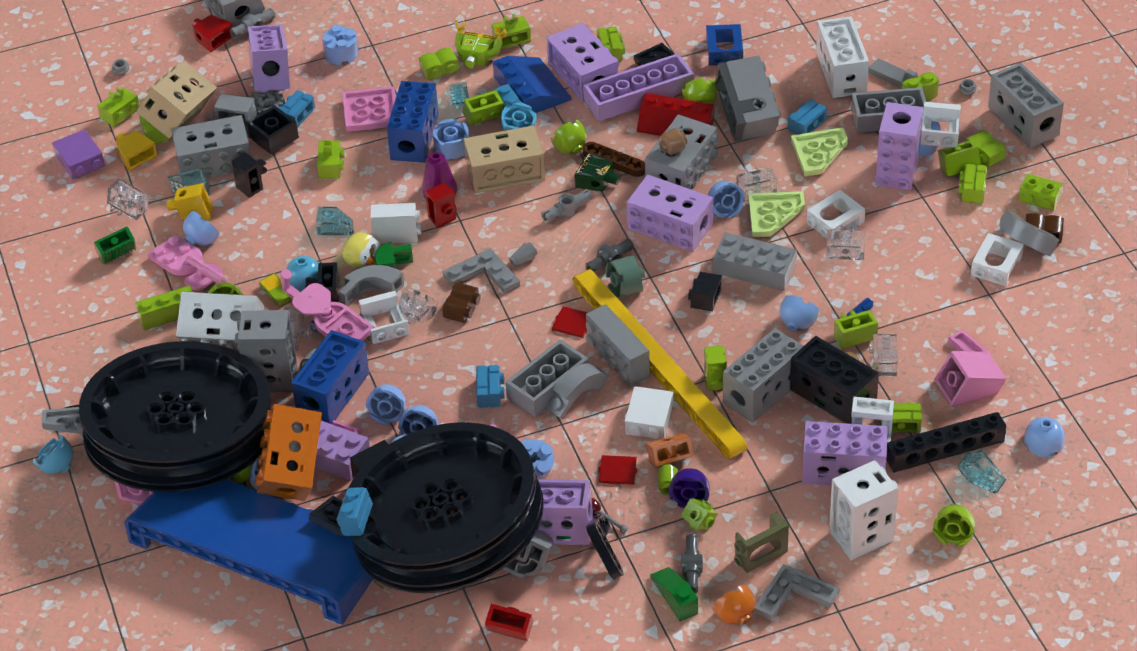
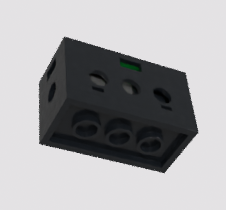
M816 335L791 357L790 390L846 424H852L851 416L854 397L877 399L879 372Z

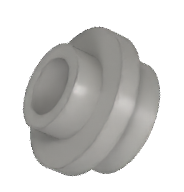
M118 59L113 62V73L123 75L128 72L129 64L125 60Z
M970 79L963 80L959 85V91L964 95H972L977 89L975 82Z

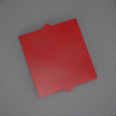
M563 306L559 315L555 317L556 321L552 326V331L584 338L587 332L585 325L587 322L586 314L589 312Z
M602 455L601 466L598 467L600 472L599 483L634 485L635 474L638 472L636 468L637 457Z

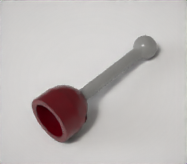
M592 498L593 516L604 514L608 521L620 528L622 533L627 532L628 527L626 525H621L602 512L601 504Z

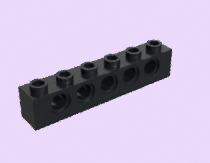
M999 412L887 442L886 461L892 472L895 473L1005 442L1007 425Z

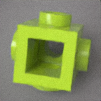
M690 498L680 516L689 522L688 526L692 529L708 531L714 525L718 513L712 509L713 505L709 502Z

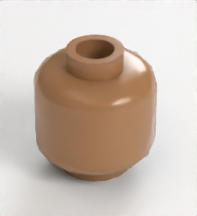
M674 128L661 135L659 146L663 152L666 151L669 155H674L683 151L688 142L685 133Z

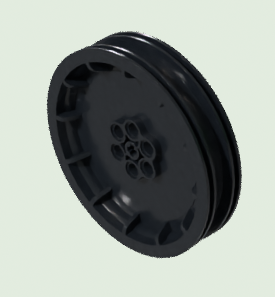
M195 341L154 344L133 350L112 360L88 381L79 401L84 448L94 467L117 483L151 492H182L205 488L225 481L245 470L261 455L260 440L261 436H264L265 429H262V426L265 423L267 411L271 410L268 381L262 370L251 359L224 346Z
M446 423L405 435L371 457L358 471L348 487L367 488L373 503L363 534L361 536H349L360 564L378 582L393 589L411 593L451 591L477 583L500 571L518 557L531 542L539 528L544 510L542 489L527 449L510 433L497 427L480 423Z

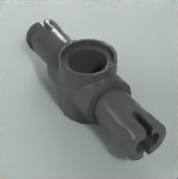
M625 239L618 245H603L599 249L596 258L586 263V270L591 269L593 272H596L602 267L605 268L608 262L622 258L623 254L633 249V242L630 239Z
M689 534L686 536V550L682 554V573H684L686 582L694 593H697L698 577L703 573V554H700L698 550V536Z

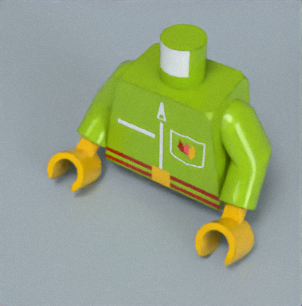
M458 20L455 21V26L458 30L455 37V48L466 67L474 68L475 65L485 66L490 60L499 55L503 43L501 40L507 35L505 28H503L501 33H499V26L495 28L496 39V36L467 31L463 34V31L466 29L465 21L463 20V25L460 27L458 26Z

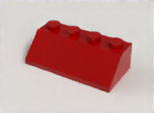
M646 93L641 103L637 132L661 136L677 115L712 126L714 123V104Z

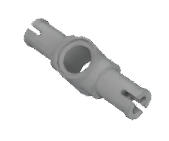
M269 8L265 12L255 15L247 13L242 18L240 25L230 29V35L236 39L245 33L248 34V27L264 26L266 22L276 17L274 10Z
M585 189L577 195L562 194L558 198L559 202L554 204V207L541 213L542 219L548 223L557 217H573L575 210L580 205L592 200V193Z

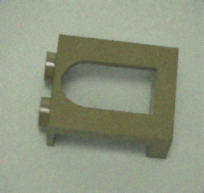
M778 512L770 515L769 529L748 540H745L739 532L735 533L734 560L746 573L788 551L789 525ZM768 542L774 546L775 549L754 560H750L752 552Z

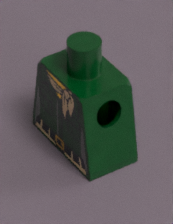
M588 153L575 173V187L602 192L609 183L618 185L621 176L614 173L611 161Z

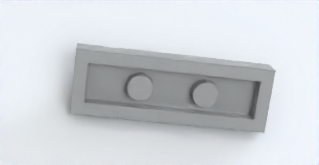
M879 58L868 70V73L902 88V83L905 80L919 77L917 72L910 69L905 71Z

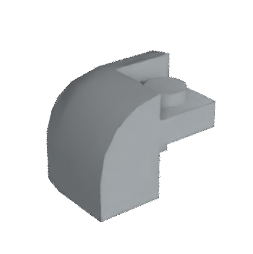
M543 531L536 532L531 542L521 554L502 570L521 578L534 576L545 566L554 543L553 539Z

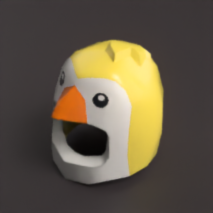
M353 233L343 246V259L349 266L355 269L365 265H372L375 263L372 256L376 254L380 243L367 233Z

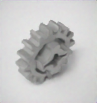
M268 90L264 93L257 91V93L252 92V96H248V98H254L257 115L274 105L279 108L285 104L283 93L280 94L279 91Z

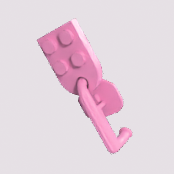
M177 235L169 238L147 253L149 260L171 274L178 276L186 275L185 285H190L192 290H202L213 282L218 284L228 283L220 267L212 263H204L201 250Z
M288 269L281 271L282 291L293 299L292 304L297 311L303 315H314L315 327L322 335L326 337L333 330L362 341L371 335L370 329H373L374 326L346 305L339 302H331V292L323 285L313 283L299 292L290 285L291 271Z

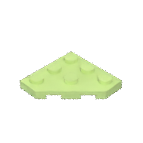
M843 127L791 135V143L804 177L822 174L848 145V138Z
M803 191L748 194L752 237H771L805 209Z

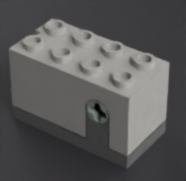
M759 55L726 63H718V74H716L715 84L734 142L741 141V139L746 140L775 134L776 128L779 126L778 120L781 117V111L779 107H776L775 93L771 92L769 76L766 77L764 61L761 62Z

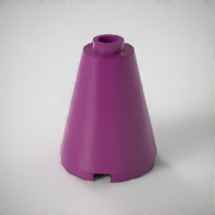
M439 152L430 154L427 157L421 186L424 198L426 199V190L441 183H445L449 188H452L456 195L457 183L445 155Z

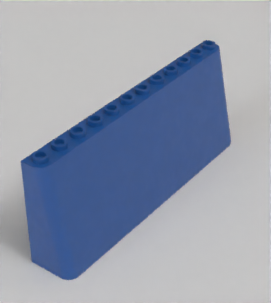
M228 479L196 490L153 492L124 521L129 543L147 549L151 544V539L322 605L325 619L343 625L374 579L360 564L350 537H341L310 521L309 514L313 510L302 508L295 503L283 501L276 496L259 494L257 490Z

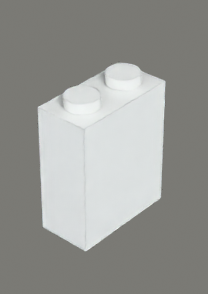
M416 203L371 205L373 238L380 244L388 242H418V235L422 234L421 224L417 222L420 221V210H416Z
M634 386L625 418V434L652 439L665 438L673 408V392Z

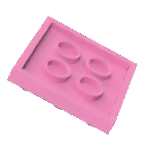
M394 86L342 92L346 132L387 128L396 99Z

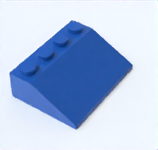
M506 56L493 61V73L496 81L500 86L510 84L520 101L532 107L534 113L572 100V97L539 57Z

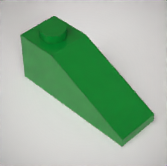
M670 567L650 574V578L679 622L698 614V597L690 585Z

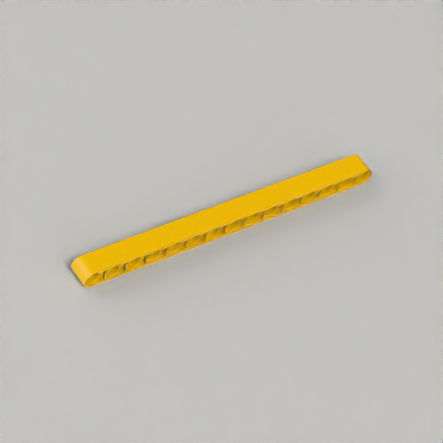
M591 269L573 276L575 288L594 310L606 304L649 350L650 373L666 391L673 392L674 400L727 459H731L747 451V444L744 438Z

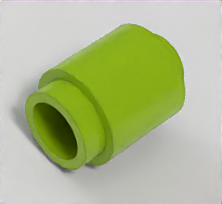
M670 464L663 465L658 469V489L661 494L669 496V486L672 477L678 472V469Z

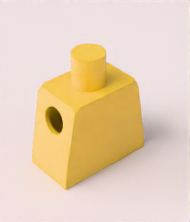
M133 131L127 135L121 132L116 137L115 146L117 154L129 171L157 156L155 142L138 131Z
M203 183L178 188L174 199L167 200L168 210H177L180 218L183 220L186 219L191 211L200 214V218L210 221L213 205Z

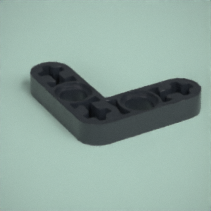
M600 514L590 521L586 526V530L609 575L615 580L623 576L624 571L606 538V535L611 530L610 523L604 514Z

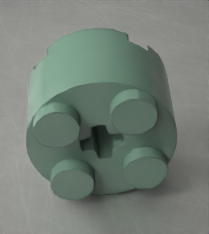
M634 255L612 260L606 264V278L610 277L611 281L608 286L617 298L643 291L642 278L645 277L643 268L638 266Z

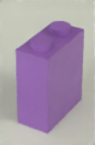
M85 129L52 142L55 156L72 180L105 167L102 152Z

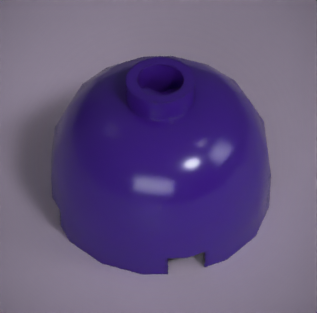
M686 468L678 471L672 477L669 486V496L672 501L677 502V506L685 508L690 498L708 501L710 485L708 479L701 471Z

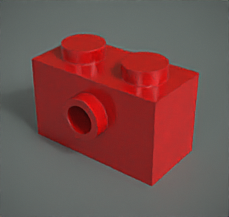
M441 183L425 191L428 218L437 228L456 219L457 207L454 200L456 195L452 188H449L445 183Z
M491 603L485 620V626L487 631L528 641L534 621L532 614L521 612L514 607L506 608Z

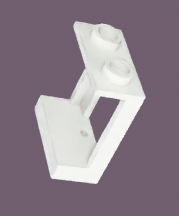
M924 102L921 144L957 148L961 105ZM931 121L950 122L949 132L931 130Z
M838 190L807 210V224L831 242H834V233L852 221L858 225L865 222V208L841 190ZM833 204L835 208L843 213L834 220H824L820 217V213Z
M988 233L972 261L971 275L1007 286L1008 276L1016 261L1020 262L1022 259L1024 244ZM988 253L1006 258L999 266H991L985 261Z
M396 291L359 300L362 318L374 326L373 329H370L371 335H369L372 344L409 335L408 320L404 319L400 310ZM390 311L394 323L376 327L372 316Z
M854 397L851 416L852 424L864 425L862 418L882 420L881 426H888L887 442H891L894 401Z

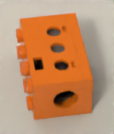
M274 404L272 409L267 411L265 423L262 426V429H265L264 436H261L260 440L262 451L257 461V467L260 468L254 482V486H258L257 493L300 501L306 500L313 485L322 412Z

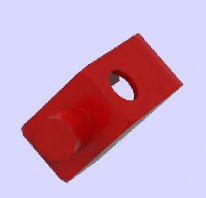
M209 15L203 20L196 18L192 23L195 39L209 52H213L232 38L230 35V29L233 28L232 23L219 17Z

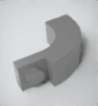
M1008 209L1000 219L999 229L1030 248L1048 256L1052 255L1059 241L1053 234L1033 226Z
M370 265L356 269L344 277L345 286L341 287L339 291L340 303L348 307L360 294L366 291L379 290L385 293L396 291L397 293L404 286L403 272L384 265Z
M590 363L580 364L572 368L552 389L555 393L546 408L563 419L580 394L589 389L599 392L609 375Z

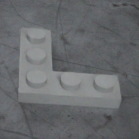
M491 248L443 271V277L452 287L457 282L463 283L483 272L493 280L504 294L520 287V280Z
M783 564L757 602L754 613L773 621L792 592L830 608L839 595L840 588Z

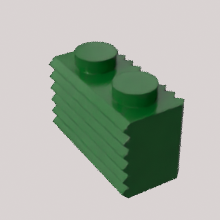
M128 226L94 242L96 252L103 264L136 250L135 238Z

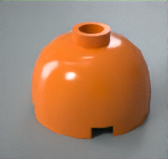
M746 584L738 586L740 590L737 592H733V590L728 591L715 602L714 605L716 607L712 609L723 622L731 625L738 623L744 625L752 619L750 615L755 610L756 601L752 591Z

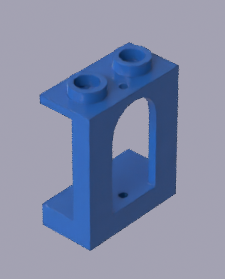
M741 24L706 25L709 66L743 59ZM734 42V46L729 50H722L717 47V43Z

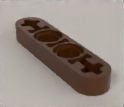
M587 142L583 145L584 157L588 153L599 157L610 155V157L604 159L611 161L614 169L634 177H640L645 174V162L596 142ZM618 161H625L626 163L620 164V163H617V162H618Z

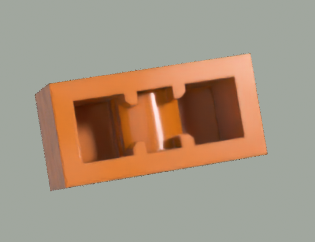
M684 433L645 443L649 461L656 467L694 456L690 437Z

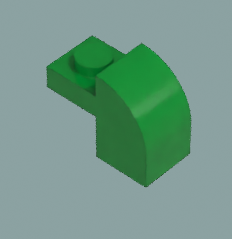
M392 242L383 244L376 251V265H384L396 269V265L412 263L411 244L392 247Z

